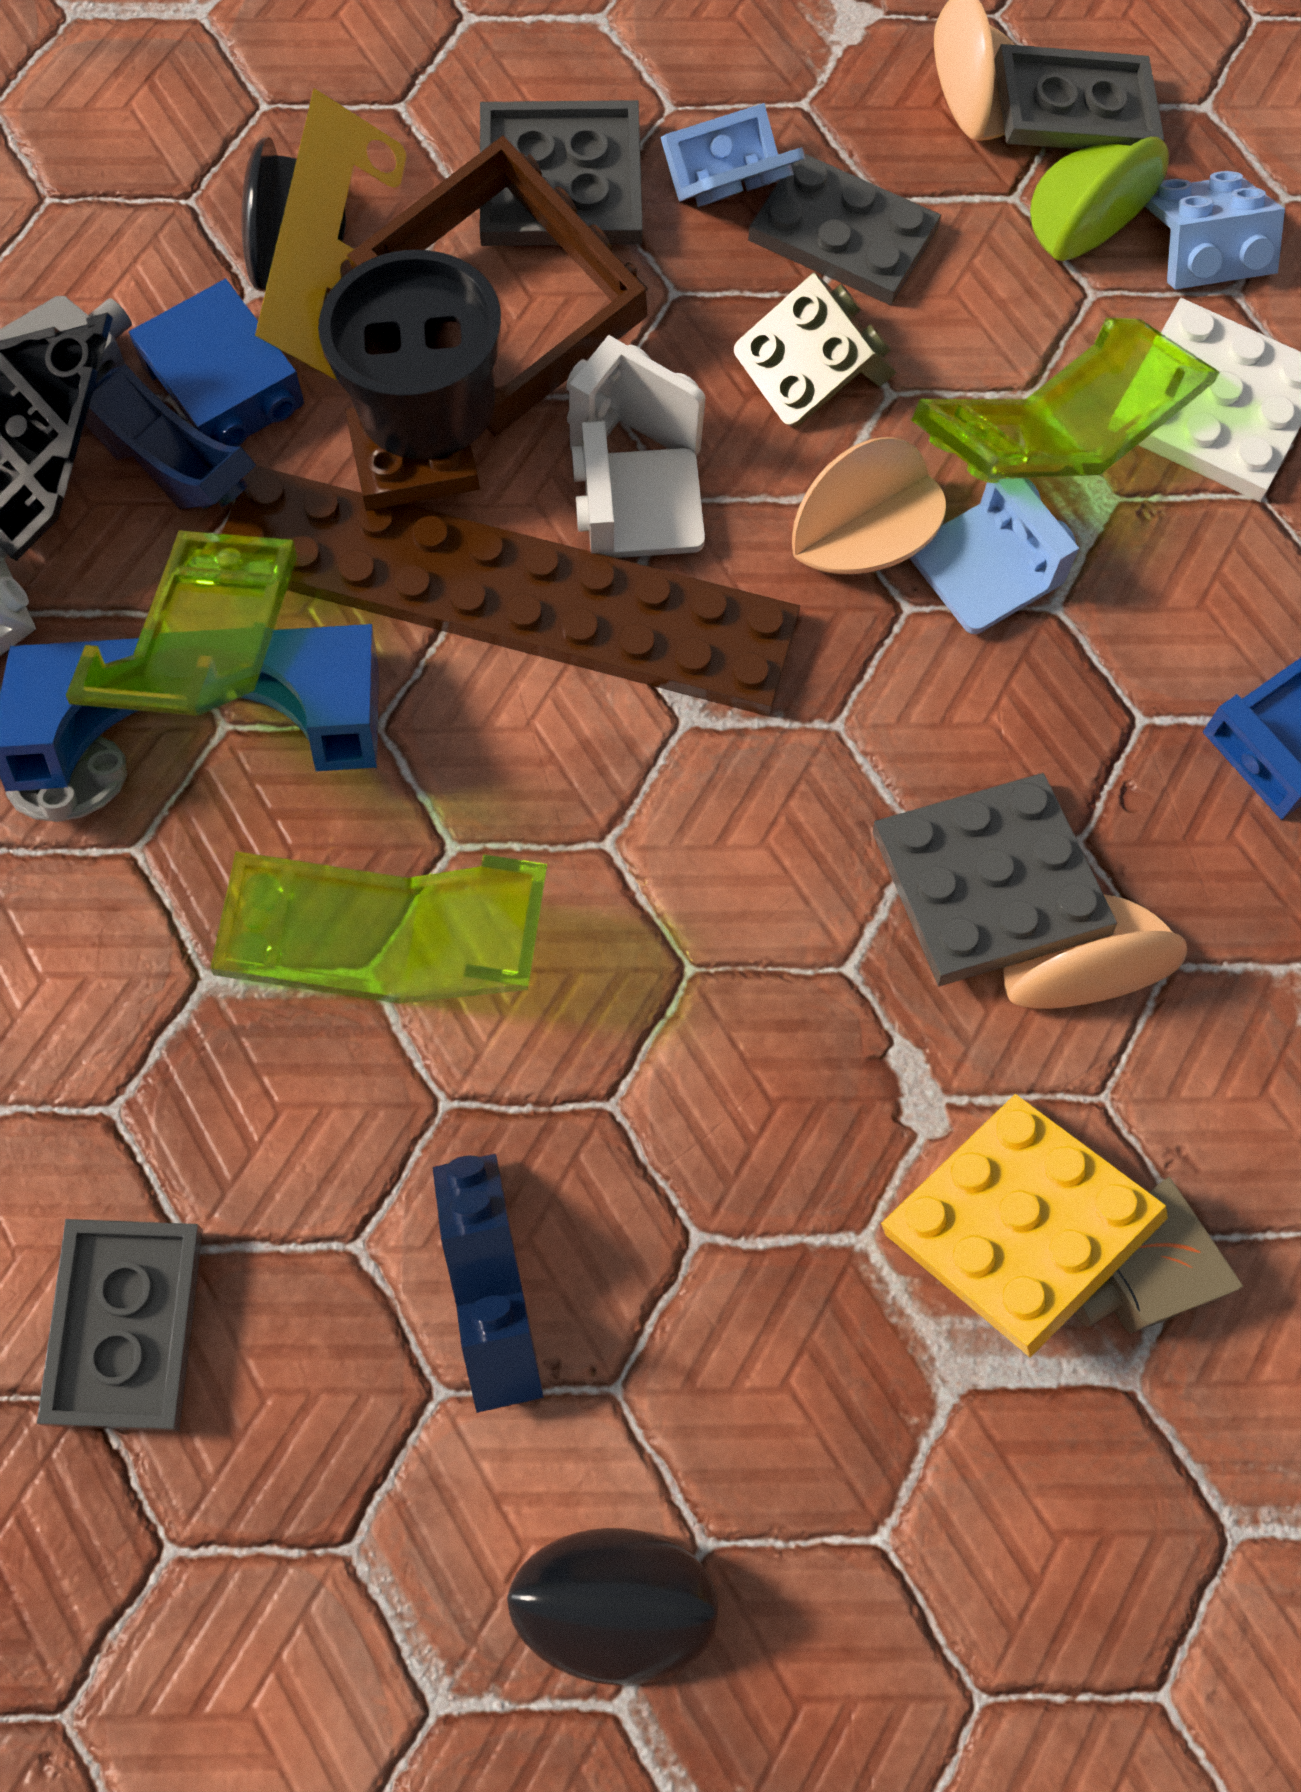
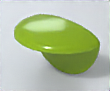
M1154 136L1144 138L1131 146L1122 144L1096 145L1073 152L1055 163L1040 179L1031 200L1030 217L1032 228L1044 250L1058 261L1070 260L1096 248L1130 222L1146 206L1164 181L1169 163V151L1165 142L1161 138Z

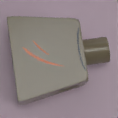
M1170 1177L1161 1181L1148 1192L1166 1205L1168 1219L1074 1313L1084 1326L1090 1327L1114 1312L1123 1327L1132 1334L1216 1302L1243 1287Z

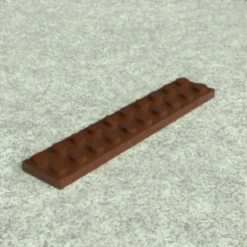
M255 466L245 476L244 480L248 486L236 498L211 558L215 572L770 717L800 611V605L598 553L591 554V551L408 504L366 511L361 492L260 466Z

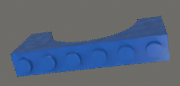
M372 624L10 646L0 692V778L5 791L68 788L73 770L82 754L95 739L112 725L154 704L200 695H223L245 698L260 702L283 713L307 737L316 772L377 768L379 665Z

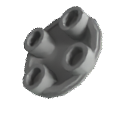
M99 736L90 744L77 762L68 788L7 791L6 797L17 811L35 820L60 822L82 818L104 807L120 792L127 777L125 755L114 742Z

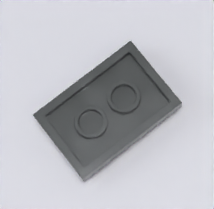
M1000 44L994 58L1006 144L1084 149L1104 144L1131 146L1144 138L1154 136L1164 141L1149 56Z
M804 153L805 159L791 164L794 175L779 180L749 226L748 241L891 306L938 230L941 214Z
M65 1219L37 1424L51 1427L180 1432L203 1234L202 1227L198 1224Z

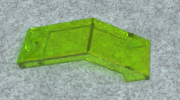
M1106 318L1094 345L1027 399H920L911 421L930 434L929 441L931 444L943 451L957 455L968 464L967 471L971 475L988 483H998L1000 479L1101 475L1216 381L1220 372L1141 319Z
M179 531L133 655L105 664L98 646L85 645L66 693L69 704L199 716L253 692L297 559L294 541Z
M235 851L210 969L214 976L399 1004L528 990L547 864L483 854L482 866L406 878Z

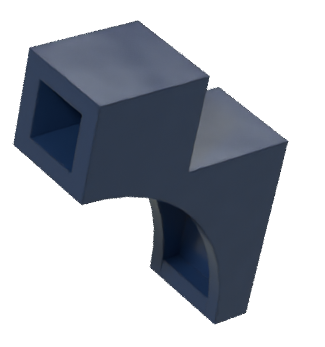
M126 364L110 370L95 383L84 424L116 460L133 456L180 510L200 506L205 510L216 503L223 507L232 502L246 489L248 484L243 477L256 464L241 446L234 447L220 443L191 426L147 388Z
M491 1154L482 1157L462 1156L448 1164L433 1167L441 1242L457 1307L461 1348L476 1413L544 1398L497 1155Z

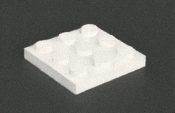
M1180 298L1116 411L1108 431L1261 502L1301 426V352L1186 299Z

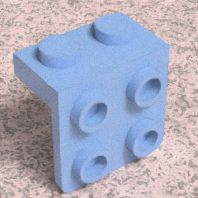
M764 103L660 137L678 201L681 202L695 197L698 207L742 192L741 182L743 181L746 190L750 191L792 176L794 174L791 164L805 159L802 147L778 155Z
M1220 171L1211 174L1210 180L1192 183L1184 179L1164 180L1155 195L1146 204L1145 207L1171 229L1167 283L1175 290L1278 273L1285 208L1267 196L1264 190L1255 187L1243 178L1241 173Z
M1008 462L990 472L981 503L942 525L932 541L920 552L912 556L910 560L962 627L970 634H979L1063 585L1079 551V547L1076 544L1071 529L1063 521L1056 520L1043 504L1036 486L1029 479L1022 478L1012 464Z

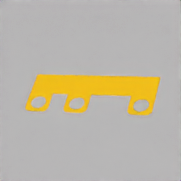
M313 88L255 336L337 380L324 357L318 326L326 288L332 289L341 279V264L348 260L347 255L354 250L338 240L353 167L355 165L387 186L396 188L401 184L406 162V152L398 141ZM370 141H382L393 151L396 166L392 172H381L372 165L367 155V146Z

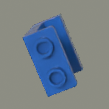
M226 278L128 331L140 363L152 381L156 378L159 379L194 428L220 443L237 447L247 437L273 422H281L287 419L296 409L304 404L296 370L280 349L255 336L258 320Z
M1301 657L1244 698L1236 694L1218 707L1203 730V734L1281 820L1301 806Z

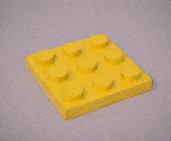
M1015 1094L904 1200L881 1225L885 1235L1031 1358L1168 1219L1165 1204Z

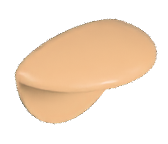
M949 0L937 19L934 31L936 66L947 104L959 127L972 140L982 141L1005 135L994 58L1000 44H1015L1001 31L989 25L986 12L979 0Z
M878 437L847 449L830 462L811 484L799 506L792 532V551L795 559L806 566L827 573L863 574L899 564L927 546L937 535L943 524L946 514V501L939 484L928 475L925 460L917 448L902 439Z
M1103 894L1117 921L1114 934L1003 967L1007 996L1010 1002L1015 1005L1035 1009L1080 1006L1123 996L1150 986L1174 973L1186 958V941L1179 934L1173 933L1160 918L1148 909L1129 900Z

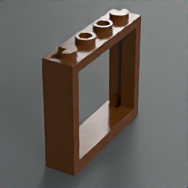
M504 135L347 255L353 269L361 263L383 254L403 250H426L507 187L612 301L503 388L498 390L495 387V409L492 419L487 426L488 431L494 437L568 380L575 365L582 359L588 361L608 335L618 340L648 316L646 298L648 288L637 277V268L630 262L624 265L612 253V246L603 231L595 224L588 227L577 215L575 204L566 191L559 186L553 189L542 177L541 169L531 154L525 156L522 152L519 153Z

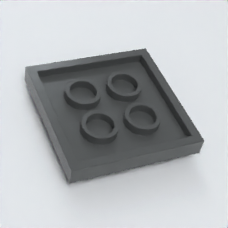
M638 100L480 102V152L504 135L519 153L522 152L525 156L529 154L533 156L541 169L542 177L553 189L559 186L566 191L575 204L577 215L588 227L592 224L598 226L606 235L611 245L642 244ZM507 187L480 207L481 246L559 245Z
M1044 773L874 821L873 836L938 987L1114 934L1117 921Z

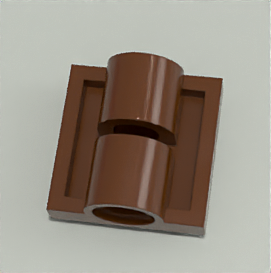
M354 407L345 409L366 511L480 490L471 445L456 453L440 458L410 459L400 457L382 449L368 437Z

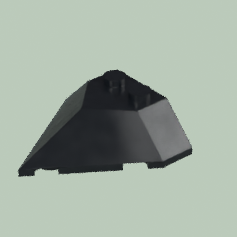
M108 312L86 318L87 324L63 331H59L56 327H50L0 341V546L15 561L59 519L113 317Z

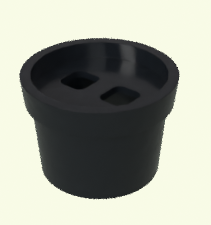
M403 250L383 254L363 262L349 271L335 284L325 299L320 312L319 339L330 367L338 382L349 393L360 423L368 437L387 452L410 459H434L448 456L473 443L487 428L494 413V365L499 355L501 342L500 304L492 285L486 277L469 263L449 254L430 250Z

